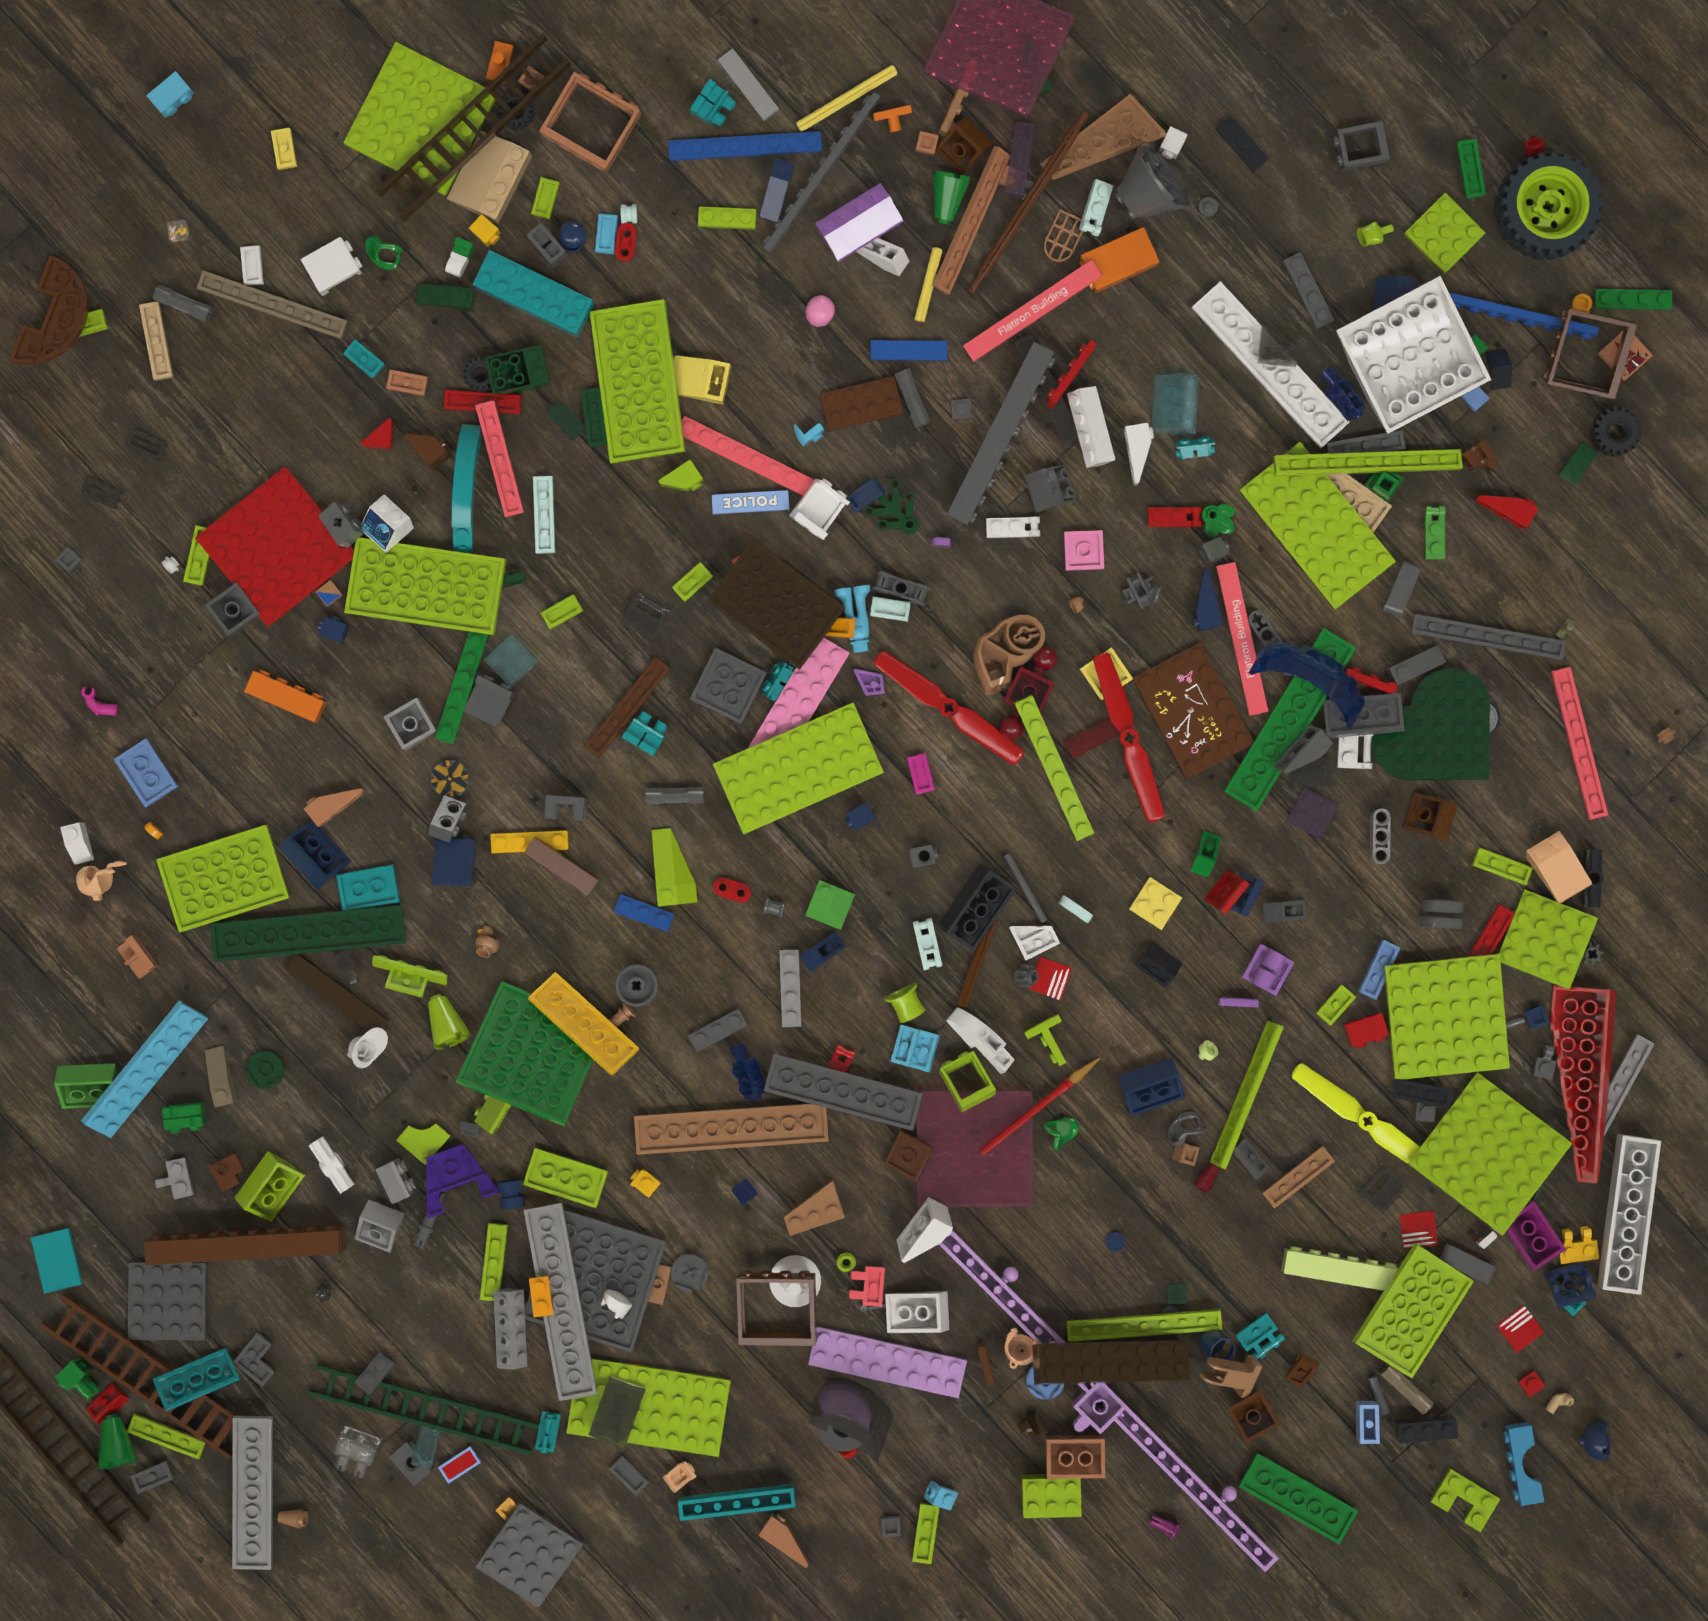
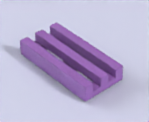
M1219 997L1218 1005L1259 1008V1001L1257 999Z

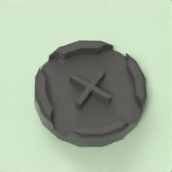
M687 1253L675 1259L671 1266L670 1275L678 1289L685 1292H694L705 1285L708 1280L709 1269L702 1257L697 1254Z

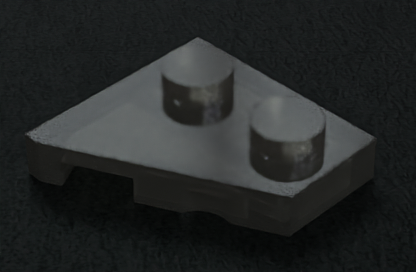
M1262 325L1257 363L1296 367L1298 346L1286 341L1284 337L1275 334L1267 329L1268 327Z

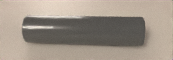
M1377 1375L1368 1378L1375 1401L1379 1404L1380 1415L1388 1414L1390 1411Z

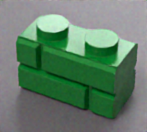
M204 1102L162 1107L164 1130H170V1133L182 1132V1128H189L190 1131L201 1130V1126L206 1125Z

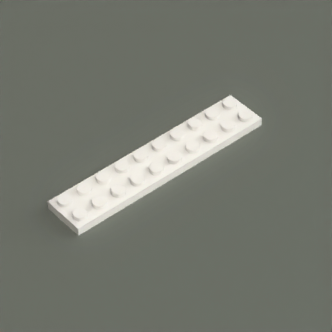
M1221 281L1192 307L1193 311L1320 449L1349 423L1346 417Z

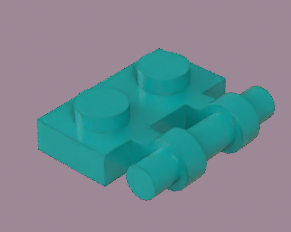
M1266 1312L1235 1334L1246 1351H1249L1251 1348L1255 1349V1352L1251 1355L1255 1356L1256 1359L1260 1357L1262 1359L1268 1351L1274 1347L1277 1348L1280 1346L1279 1343L1285 1340L1281 1333L1276 1337L1273 1336L1272 1333L1278 1328ZM1267 1337L1270 1341L1260 1347L1258 1343Z

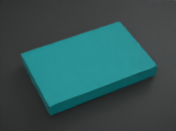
M394 865L336 875L342 911L366 909L400 902Z
M70 1228L31 1237L44 1294L83 1284Z

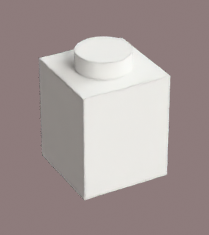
M1170 126L1159 149V152L1162 153L1161 155L1167 159L1173 158L1176 160L1188 134Z

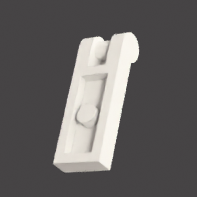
M1040 517L986 518L987 538L1040 537V530H1038ZM1025 524L1031 525L1030 531H1025Z

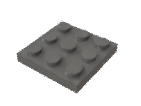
M715 648L690 700L742 725L767 673Z

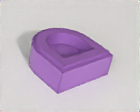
M933 537L931 546L951 548L950 538Z

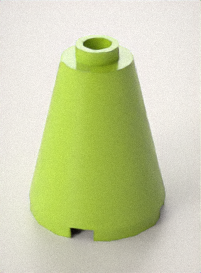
M437 994L430 998L431 1001L428 1002L434 1048L442 1050L444 1049L443 1045L452 1047L467 1040L471 1033L447 997Z

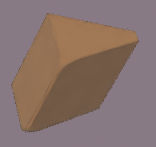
M1187 1143L1175 1146L1172 1159L1195 1166L1200 1148Z

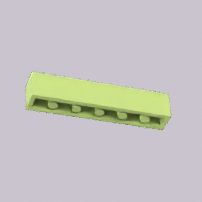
M1291 1246L1290 1249L1285 1248L1281 1268L1284 1274L1383 1291L1398 1270L1397 1264L1385 1262V1265H1380L1378 1261L1366 1259V1262L1359 1261L1358 1257L1347 1256V1259L1340 1258V1254L1328 1253L1327 1256L1322 1255L1321 1251L1310 1249L1309 1252H1304L1302 1248Z

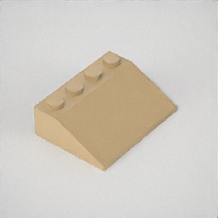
M480 131L484 136L487 134L486 132ZM478 136L473 146L480 140ZM495 136L462 167L447 200L478 215L482 214L488 220L499 224L532 158L530 151Z

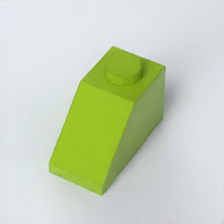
M688 460L658 481L662 487L690 491L692 489V491H695L702 486L701 483L704 480L692 461Z

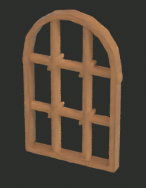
M1061 209L1044 243L1046 256L1054 262L1068 260L1075 252V248L1083 231L1080 232V235L1074 233L1078 221L1081 222L1082 219ZM1060 213H1063L1066 217L1063 224L1059 226L1055 223ZM1069 217L1076 219L1070 230L1064 228ZM1053 227H1056L1060 230L1053 241L1049 239ZM1065 231L1069 235L1065 244L1063 243L1062 245L1057 241L1061 233ZM1074 235L1078 239L1073 249H1071L1067 245L1071 236L1073 237ZM1047 241L1053 243L1049 253L1046 250ZM1057 246L1061 247L1062 250L1058 259H1053L1051 254L1054 248ZM1068 250L1071 252L1068 257L1061 259L1064 251Z

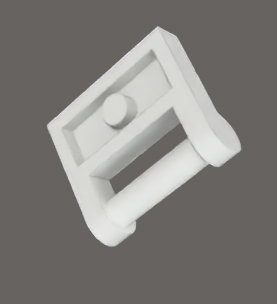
M1373 734L1360 735L1364 736L1363 763H1357L1359 736L1338 737L1337 768L1372 769L1371 739Z

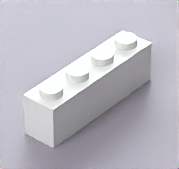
M1096 386L1080 388L1068 393L1067 396L1086 468L1101 466L1115 461Z

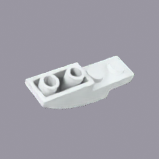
M958 1007L947 1018L948 1024L970 1048L976 1047L1000 1074L1006 1072L1015 1059L1005 1050L1006 1043L992 1029Z

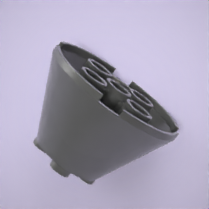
M1146 143L1139 146L1118 186V193L1116 194L1119 202L1127 206V212L1133 219L1185 209L1190 205L1188 195L1184 196L1182 193L1184 186L1174 170L1157 151L1153 153L1149 150L1151 146Z

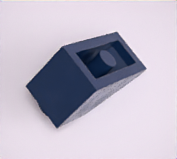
M834 932L803 953L800 958L811 972L846 948L838 934Z

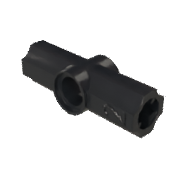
M1585 849L1584 870L1588 877L1591 873H1594L1596 881L1583 889V907H1601V884L1604 879L1602 874V850Z

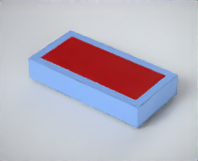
M469 1446L441 1464L438 1468L449 1484L482 1461L473 1447Z

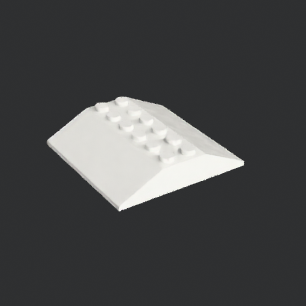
M1441 276L1336 330L1348 362L1369 404L1387 434L1491 380Z

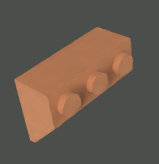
M1045 1435L1047 1479L1105 1478V1439L1103 1435Z

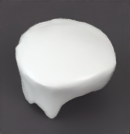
M609 1289L605 1291L601 1302L602 1306L607 1304L608 1308L615 1312L616 1319L619 1317L623 1319L632 1307V1303L623 1294Z

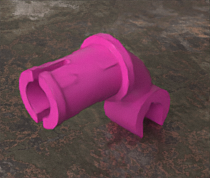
M84 687L81 693L85 698L87 706L96 716H99V714L117 716V704H105L96 701V691L93 687L92 693L89 696L86 695L87 688Z

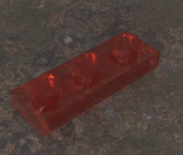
M1109 719L1069 739L1064 744L1072 759L1112 740L1119 736L1120 733Z

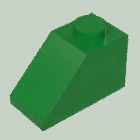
M1203 831L1193 857L1190 872L1209 877L1216 863L1221 841L1220 836Z

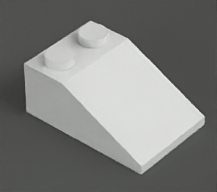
M929 1197L897 1238L902 1262L905 1263L942 1243L946 1236L948 1237L951 1234L953 1226L947 1206Z
M947 1291L885 1294L887 1333H941L949 1330Z

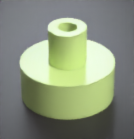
M1206 1040L1199 1045L1200 1053L1198 1056L1200 1059L1211 1061L1218 1056V1049L1211 1041Z

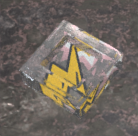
M187 220L167 222L170 242L189 240Z

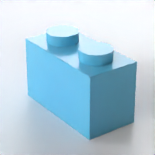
M175 71L146 96L166 118L167 116H172L182 103L186 104L189 102L194 92Z

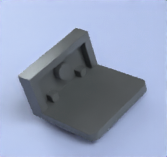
M485 674L483 677L477 676L475 680L477 684L464 710L497 727L514 693L510 691L511 687L503 683L499 686L493 683V678Z

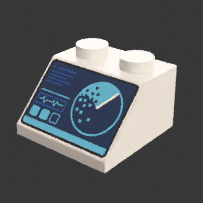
M382 495L369 507L361 524L364 534L385 553L414 529L410 517L385 495Z

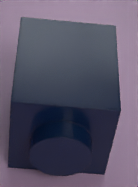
M864 803L846 813L847 818L845 819L849 828L854 827L856 831L874 821L875 817L867 803Z

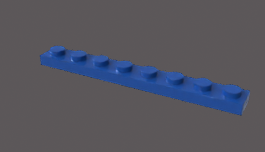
M821 131L668 141L670 161L822 152Z
M1449 293L1456 309H1460V307L1465 308L1470 313L1478 314L1483 312L1491 318L1500 316L1504 317L1508 322H1516L1517 320L1524 322L1523 324L1526 326H1542V329L1547 331L1560 330L1562 324L1560 318ZM1570 321L1566 335H1572L1573 333L1579 335L1582 339L1590 340L1598 334L1599 327Z

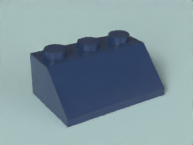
M313 820L289 835L279 847L316 890L330 882L351 862L322 828L317 827Z
M1173 1058L1162 1060L1118 1076L1130 1116L1185 1098L1180 1075Z

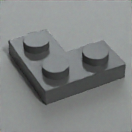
M257 1332L233 1361V1364L262 1387L276 1371L261 1359L273 1343L260 1332Z

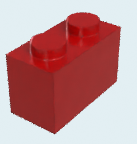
M1380 1012L1342 1024L1349 1046H1355L1356 1049L1367 1046L1366 1043L1374 1041V1043L1385 1040V1036L1389 1035L1383 1015Z

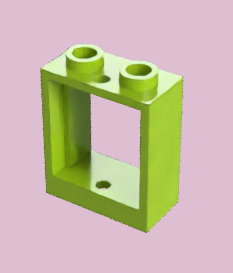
M966 1051L960 1054L957 1060L953 1062L949 1060L941 1065L939 1074L961 1113L996 1094L994 1085L974 1051L970 1053ZM971 1062L985 1088L961 1099L947 1074Z

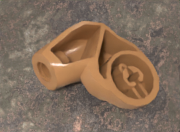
M1030 615L1009 617L1000 621L990 632L977 639L973 661L985 695L995 694L1010 687L1012 684L1013 667L1024 665L1041 649L1045 641V631L1042 624L1036 618Z

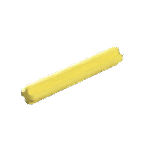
M937 247L932 248L915 315V320L918 322L925 321L933 290L932 285L937 275L942 255V249Z

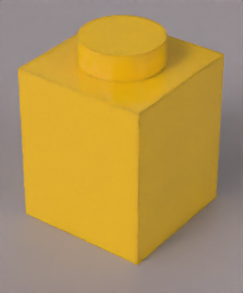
M482 214L469 227L471 233L487 247L491 244L494 245L500 238L499 229Z

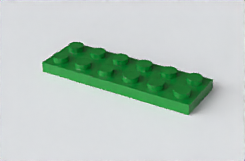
M1256 1452L1238 1484V1487L1337 1544L1341 1543L1358 1513L1357 1509Z

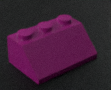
M1534 1201L1526 1204L1505 1232L1527 1267L1533 1271L1566 1250Z

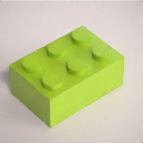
M1047 1474L1021 1475L1023 1518L1082 1517L1081 1478L1047 1479Z

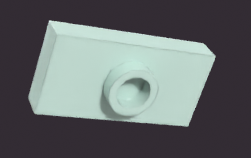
M873 597L870 616L908 622L911 602Z

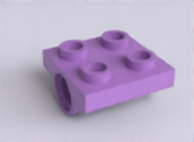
M1259 944L1242 978L1276 996L1294 962L1280 953Z

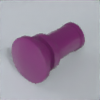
M1153 1514L1151 1519L1159 1523L1151 1520L1149 1525L1163 1531L1165 1535H1171L1170 1540H1173L1179 1531L1180 1522L1175 1525L1172 1520L1167 1521Z

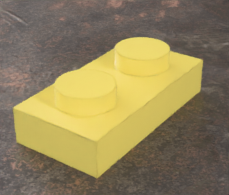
M285 128L271 131L277 169L297 167L291 129Z

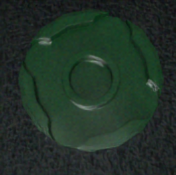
M272 1051L255 1053L247 1064L246 1075L248 1080L254 1086L261 1089L277 1086L285 1075L283 1059Z

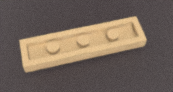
M156 301L141 304L139 308L153 380L173 378L160 303Z

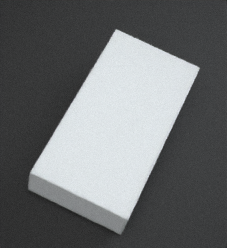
M259 245L240 247L244 285H264L261 247Z

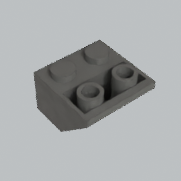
M1066 465L1040 469L1025 476L1036 512L1050 510L1077 501Z

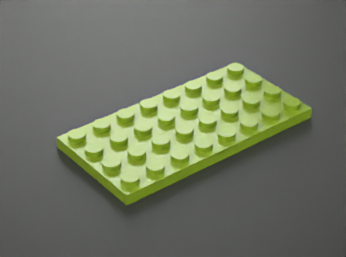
M662 299L591 311L590 318L610 463L686 452L666 301Z
M1299 442L1284 455H1305L1310 453ZM1273 463L1239 490L1334 610L1396 562L1326 474L1275 476Z
M358 538L355 542L344 613L495 635L506 559L397 543L385 553L371 539Z
M854 702L713 763L743 834L884 773Z
M591 1358L598 1393L572 1399L567 1427L568 1434L719 1457L731 1379Z

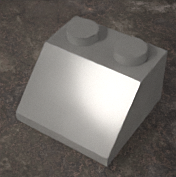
M368 1200L360 1215L355 1239L390 1253L402 1225L404 1213L384 1206L379 1202Z

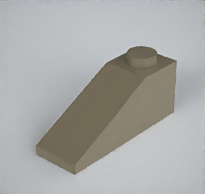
M220 1046L205 1050L209 1085L214 1107L237 1102L238 1099L225 1047Z

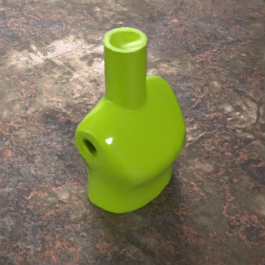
M1372 222L1365 227L1357 229L1358 240L1362 247L1382 243L1384 240L1383 235L1393 232L1394 227L1392 224L1380 227L1377 222Z

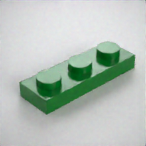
M1476 139L1458 141L1456 148L1465 199L1484 197L1486 192Z

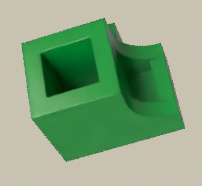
M1395 472L1373 473L1364 486L1388 503L1404 481V478Z

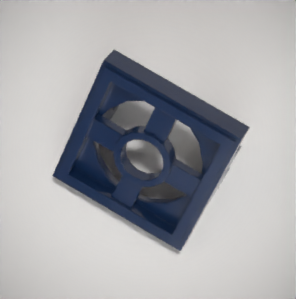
M1240 872L1239 877L1247 880L1249 886L1242 893L1237 905H1233L1230 910L1240 915L1249 916L1264 882Z
M1582 1262L1544 1273L1558 1308L1596 1297L1592 1287L1591 1276L1588 1275V1269L1584 1268ZM1568 1272L1576 1273L1583 1279L1575 1281L1569 1277ZM1562 1274L1564 1281L1562 1285L1558 1286L1556 1279ZM1573 1282L1576 1287L1573 1290H1567L1564 1284ZM1585 1285L1584 1291L1577 1296V1288ZM1564 1291L1570 1294L1571 1297L1563 1296L1559 1292Z

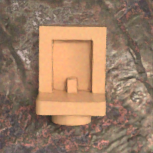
M684 1461L666 1473L663 1479L674 1493L690 1480L696 1478V1475L694 1474L693 1466Z

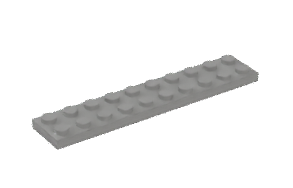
M563 1203L525 1209L524 1215L536 1277L549 1276L554 1314L543 1316L559 1401L595 1395L598 1391Z

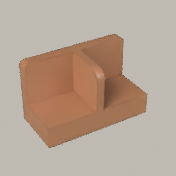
M136 935L129 936L125 939L126 942L117 948L126 961L124 964L129 965L139 979L159 966Z

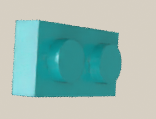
M356 339L343 353L372 379L385 366L381 360Z

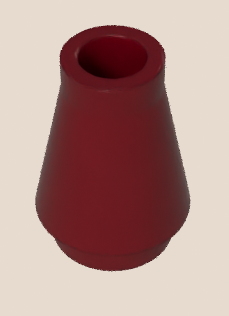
M1210 1163L1195 1179L1194 1186L1205 1193L1212 1190L1220 1169Z

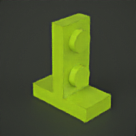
M1055 1014L1024 1031L1027 1039H1030L1042 1033L1040 1039L1044 1047L1048 1046L1051 1053H1049L1053 1064L1058 1063L1061 1066L1066 1061L1049 1031L1050 1027L1062 1022L1059 1015Z

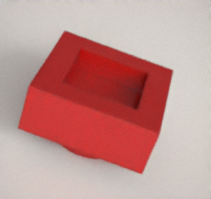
M1531 1370L1517 1380L1528 1397H1532L1546 1387L1534 1370Z

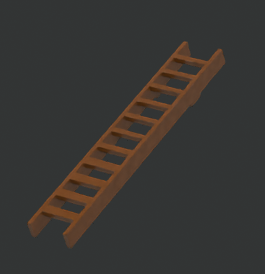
M64 1292L60 1295L59 1298L73 1308L58 1329L46 1321H43L39 1327L224 1457L229 1459L233 1453L222 1446L221 1443L233 1427V1417L240 1416L209 1393L196 1398L183 1417L173 1411L175 1408L165 1411L163 1404L157 1400L159 1396L157 1389L151 1396L141 1389V1386L155 1366L166 1373L175 1369L135 1341L128 1339V1336L112 1326L111 1323L96 1315ZM76 1311H79L88 1320L74 1340L64 1335L62 1331ZM94 1322L102 1327L104 1331L92 1348L87 1350L79 1340L91 1323ZM110 1333L120 1341L104 1363L93 1354L107 1334ZM126 1344L136 1352L120 1374L109 1365L122 1346ZM141 1355L149 1360L151 1365L138 1383L134 1384L125 1375ZM206 1400L214 1407L200 1427L197 1428L189 1421L203 1401ZM221 1411L229 1419L215 1439H212L205 1432Z

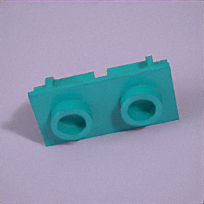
M1201 436L1197 440L1183 438L1179 442H1174L1176 448L1179 449L1175 451L1176 458H1194V450H1197V457L1211 456L1212 453H1215L1214 446H1211L1215 445V442L1209 436Z
M782 661L776 663L772 668V675L769 680L763 684L761 694L776 701L784 689L779 683L782 681L787 684L793 674V667Z
M542 1411L535 1449L540 1450L541 1453H554L561 1414Z

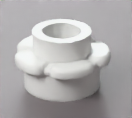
M166 556L165 560L161 562L170 574L179 571L177 568L179 563L172 556L170 558Z

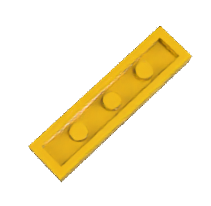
M568 831L491 834V853L525 852L535 836L555 850H569Z

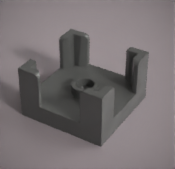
M546 795L544 818L557 819L559 804H561L560 808L572 809V805H574L573 819L586 822L587 798Z

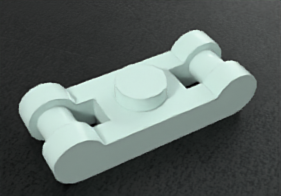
M927 918L923 922L914 921L913 926L923 970H928L929 967L933 966L941 967L942 962L932 918ZM928 928L929 934L922 935L921 930ZM934 953V958L927 960L926 954Z

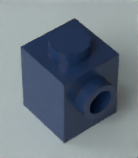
M331 615L330 619L324 617V620L320 621L317 631H319V636L344 644L349 625L341 623V618Z

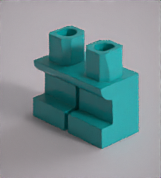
M709 79L701 91V95L697 97L691 106L690 112L709 125L713 123L721 127L726 120V116L719 113L723 107L731 112L736 102L729 96L728 91L723 90L714 81Z
M643 711L637 719H633L622 738L654 757L665 738L663 735L667 725L658 720L653 729L648 727L647 724L652 716Z

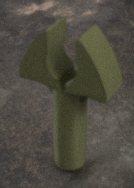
M1567 618L1555 635L1563 639L1568 631L1574 629V622Z

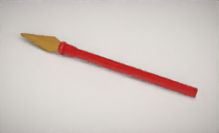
M1100 1058L1074 1071L1069 1078H1065L1056 1089L980 1148L981 1154L983 1156L1060 1094L1072 1088L1075 1083L1079 1082L1092 1069Z

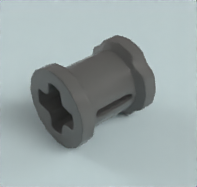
M767 897L763 914L770 913L782 918L786 902L770 900V897Z

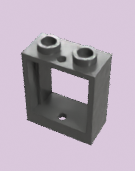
M1383 121L1338 129L1335 136H1333V145L1338 149V155L1336 156L1337 164L1341 166L1342 171L1387 163L1390 159ZM1373 130L1377 156L1349 161L1344 136Z

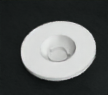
M790 1255L782 1258L775 1264L772 1273H780V1271L784 1270L791 1271V1273H799L805 1270L815 1273L817 1296L821 1286V1276L817 1266L810 1259L800 1255ZM769 1283L772 1294L780 1303L790 1307H801L809 1303V1283Z

